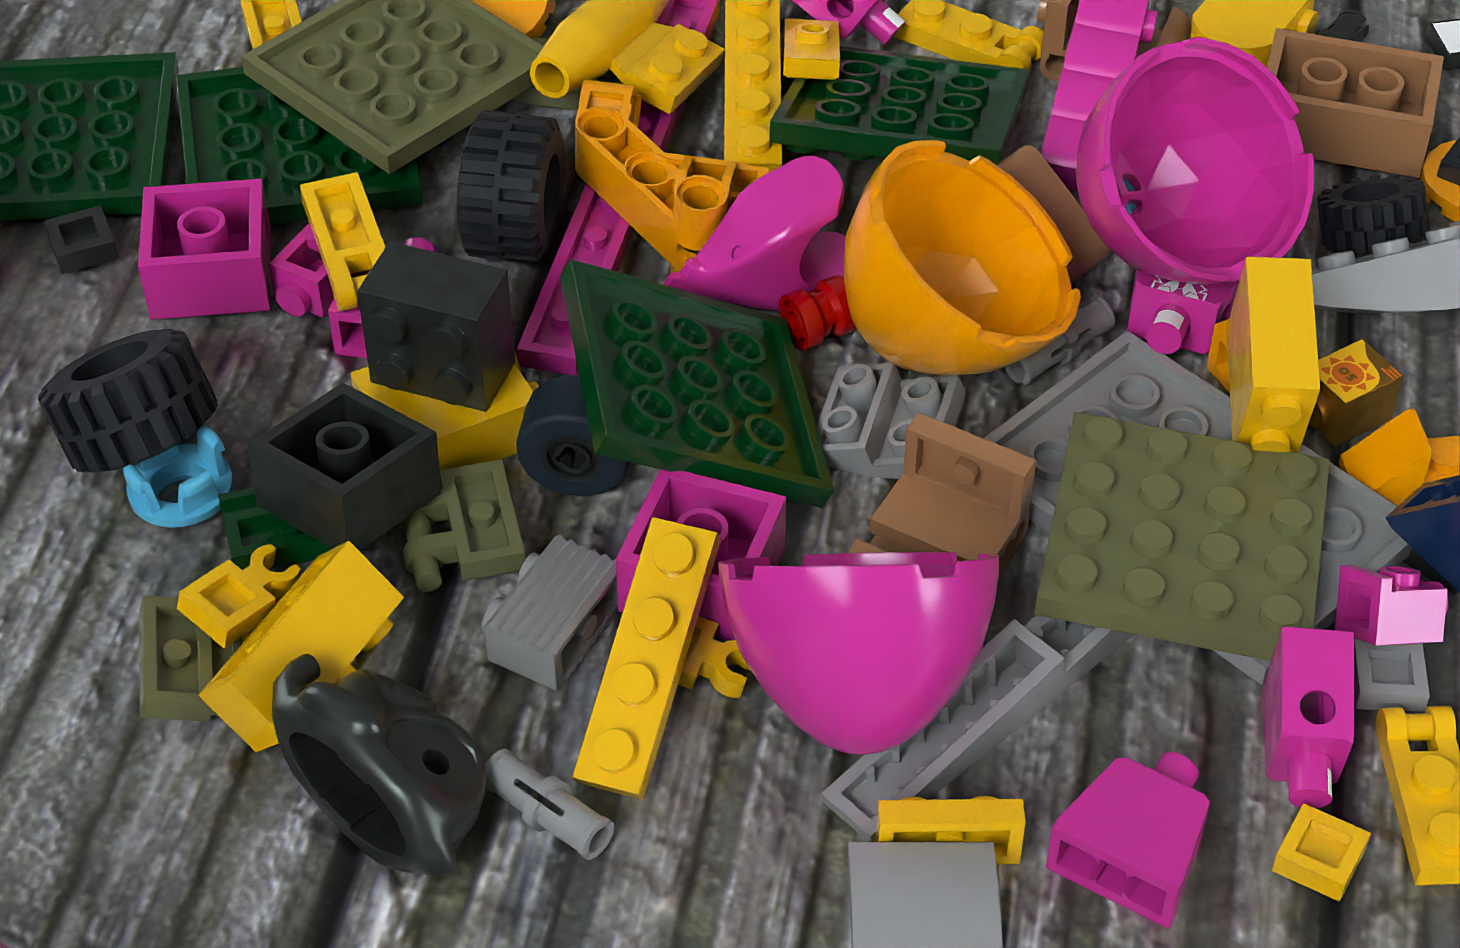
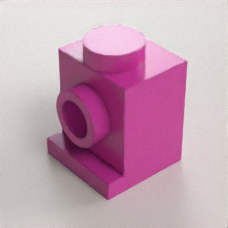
M308 223L269 263L275 299L284 311L295 317H301L306 312L324 318L328 314L329 307L334 300V295L310 223Z
M1340 565L1335 631L1354 632V638L1375 646L1443 642L1445 615L1448 610V589L1444 588L1437 581L1420 580L1421 571L1414 568L1382 566L1379 567V573L1354 565Z

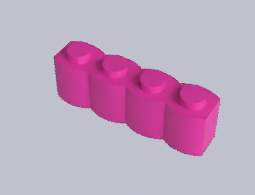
M1149 0L1079 1L1041 155L1069 190L1078 191L1076 183L1077 148L1085 120L1110 82L1141 55L1137 54L1140 42L1151 44L1158 11L1148 9Z

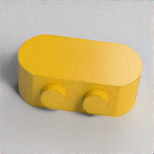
M1205 0L1192 15L1190 38L1203 37L1228 43L1254 56L1267 68L1276 28L1312 34L1318 23L1319 12L1313 10L1315 0Z

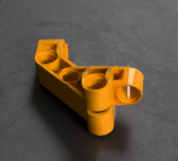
M585 79L582 84L579 108L575 119V171L579 177L671 264L670 273L681 271L686 261L695 257L706 244L738 195L749 184L771 172V170L767 167L746 165L743 162L665 153L638 128L642 95L636 94L635 85Z

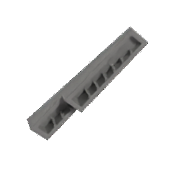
M1035 615L1024 626L1014 619L981 649L959 689L932 722L905 743L884 752L864 754L821 793L822 802L868 842H876L878 800H899L905 797H921L929 800L1135 634Z

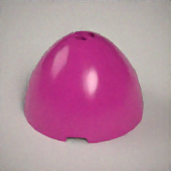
M1196 37L1165 44L1146 51L1110 82L1083 125L1077 148L1076 183L1080 202L1090 226L1102 242L1129 266L1152 277L1189 284H1222L1240 280L1246 257L1282 258L1292 248L1307 222L1314 190L1313 153L1304 152L1301 137L1294 120L1299 113L1295 101L1278 78L1260 61L1228 43ZM1123 179L1127 180L1134 187L1135 191H1128ZM1127 203H1134L1136 208L1129 215L1126 210Z
M956 552L805 554L802 566H771L769 557L765 556L723 560L718 562L724 607L739 652L766 694L793 724L820 744L848 754H874L887 751L907 742L934 720L959 689L984 643L995 604L999 575V555L979 554L976 560L957 561Z

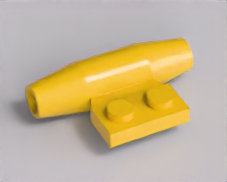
M587 0L554 30L531 64L530 77L533 85L540 93L549 98H561L582 87L585 79L596 80L611 70L623 84L635 85L636 94L642 95V100L670 115L720 66L725 49L708 40L702 33L696 30L688 29L680 24L671 27L656 23L670 0Z

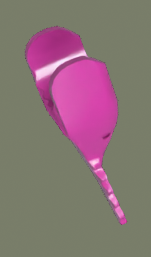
M803 156L755 180L738 195L721 223L698 254L688 259L681 271L670 273L663 285L731 304L779 311V299L782 295L797 289H803L807 292L813 291L818 281L833 275H839L844 278L845 235L837 232H819L822 227L838 217L844 202L845 190L840 174L825 159L816 156Z

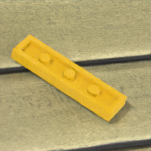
M652 517L572 776L577 783L644 800L721 542L717 532Z

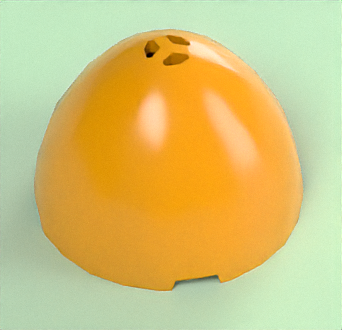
M938 140L912 141L896 147L873 173L863 190L845 236L844 284L848 307L856 328L868 345L880 356L905 370L938 376H957L995 371L1038 352L1058 339L1075 319L1081 295L1079 289L1075 288L1072 290L1067 271V265L1073 257L1070 248L1055 222L1041 204L1011 175L980 155L968 161L959 156L944 152L946 144Z

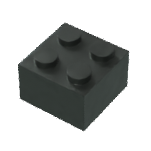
M389 241L357 290L370 381L390 389L402 390L441 400L448 404L487 412L516 362L508 271Z
M345 383L339 384L248 443L256 505L332 549L350 541L359 551L441 494L436 431Z

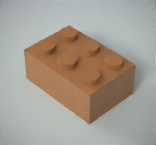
M1276 28L1267 69L1278 78L1298 107L1299 113L1294 120L1301 137L1304 152L1313 153L1315 160L1326 161L1334 165H1349L1382 171L1390 175L1420 178L1434 122L1444 56Z

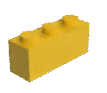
M347 541L316 557L198 696L256 753L279 744L272 719L273 682L286 665L303 654H310L316 659L321 669L320 677L314 682L324 681L337 685L341 678L356 671L350 663L361 650H370L388 634L393 626V622L388 617L404 597L350 541Z

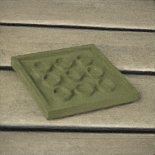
M340 0L242 55L241 58L245 75L379 168L391 174L472 124L481 111H493L534 86L530 77V67L544 46L471 0Z
M1074 411L1034 615L1271 661L1282 627L1309 629L1314 627L1330 459L1294 452L1251 450V444Z

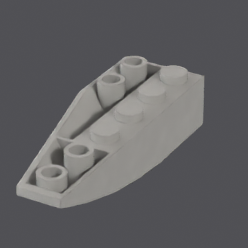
M1460 220L1449 223L1450 226L1426 231L1427 240L1409 244L1408 237L1373 244L1371 245L1373 254L1355 258L1353 250L1317 258L1319 268L1312 269L1314 309L1349 313H1395L1460 308Z

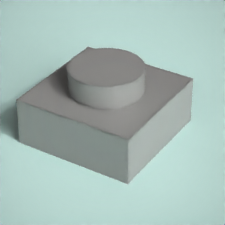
M1354 639L1355 709L1378 710L1379 708L1402 707L1405 712L1424 713L1430 693L1423 643L1375 646L1362 640Z

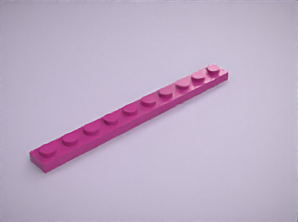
M670 0L656 23L671 27L680 24L688 29L702 33L709 40L720 13V0ZM644 100L641 101L638 128L663 152L667 148L685 100L670 115ZM587 183L517 347L520 367L577 376V361L560 276L570 259L618 272L634 232V228Z

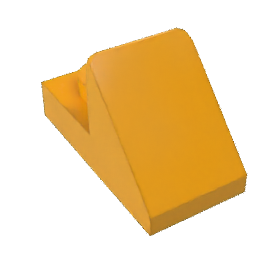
M1410 408L1342 453L1338 464L1341 470L1399 506L1423 483L1460 475V436L1427 438L1416 410Z

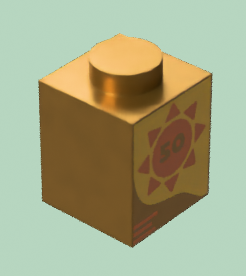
M1360 339L1318 359L1320 392L1308 426L1315 428L1326 440L1336 447L1392 420L1403 375L1367 342Z

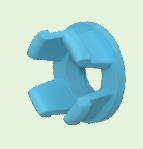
M202 425L197 430V445L177 444L159 455L137 463L136 466L132 464L125 466L123 472L127 482L126 491L133 511L148 523L174 528L200 523L219 512L221 508L218 494L232 492L234 482L230 465L221 454L225 448L218 434L210 427ZM186 480L179 484L178 503H170L159 499L163 489L170 483Z

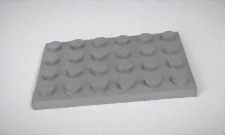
M1127 330L983 438L1036 459L1029 519L1050 534L1074 411L1232 440L1230 397L1165 354L1154 351L1148 343ZM1301 444L1299 453L1321 457ZM1331 462L1329 465L1313 629L1326 630L1336 621L1340 565H1354L1379 573V567L1398 566L1409 557L1410 551L1413 549L1390 527L1385 518L1398 506ZM1213 650L1256 682L1264 685L1271 661Z

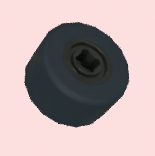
M564 376L551 379L533 391L526 405L516 441L518 460L527 474L547 489L573 496L586 497L605 493L619 484L628 470L630 462L618 461L595 454L580 377Z

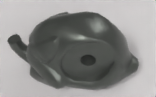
M303 654L290 661L273 682L272 719L277 740L291 773L338 829L376 863L401 872L436 877L446 876L456 865L457 857L454 849L461 843L476 822L485 794V764L478 744L463 727L437 710V704L430 697L398 680L363 669L356 670L341 678L337 685L324 681L314 682L320 677L321 669L312 655Z

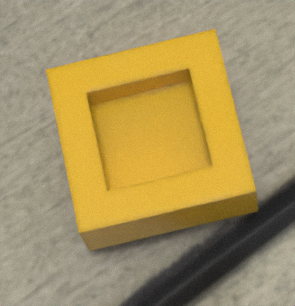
M1303 803L1275 856L1272 871L1340 902L1366 851L1371 833Z

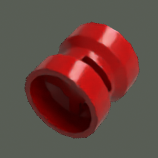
M833 275L818 281L813 291L807 292L803 289H797L782 295L779 299L780 317L786 318L792 343L800 351H806L821 345L825 336L830 333L839 337L858 330L849 311L844 278L839 275Z

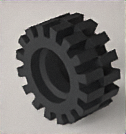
M1373 175L1370 176L1369 180L1354 178L1349 180L1350 184L1339 182L1332 185L1333 189H1324L1321 191V195L1317 197L1322 244L1326 245V249L1331 251L1338 249V253L1355 250L1356 254H1366L1368 250H1372L1371 245L1393 239L1408 237L1410 243H1417L1421 241V236L1426 237L1425 232L1429 231L1425 185L1422 180L1415 181V177L1406 176L1400 179V175H1389L1387 178Z

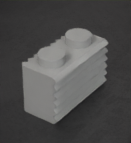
M561 535L555 536L541 555L536 552L531 553L524 561L518 575L517 585L506 599L502 597L495 598L485 612L482 621V632L485 634L488 661L556 691L561 690L563 682L568 681L571 672H575L577 663H581L584 654L589 653L591 644L596 643L598 635L603 634L604 628L609 626L611 618L616 617L618 611L616 559L611 560L607 554L600 556L595 549L589 551L584 544L577 546L572 539L566 541Z

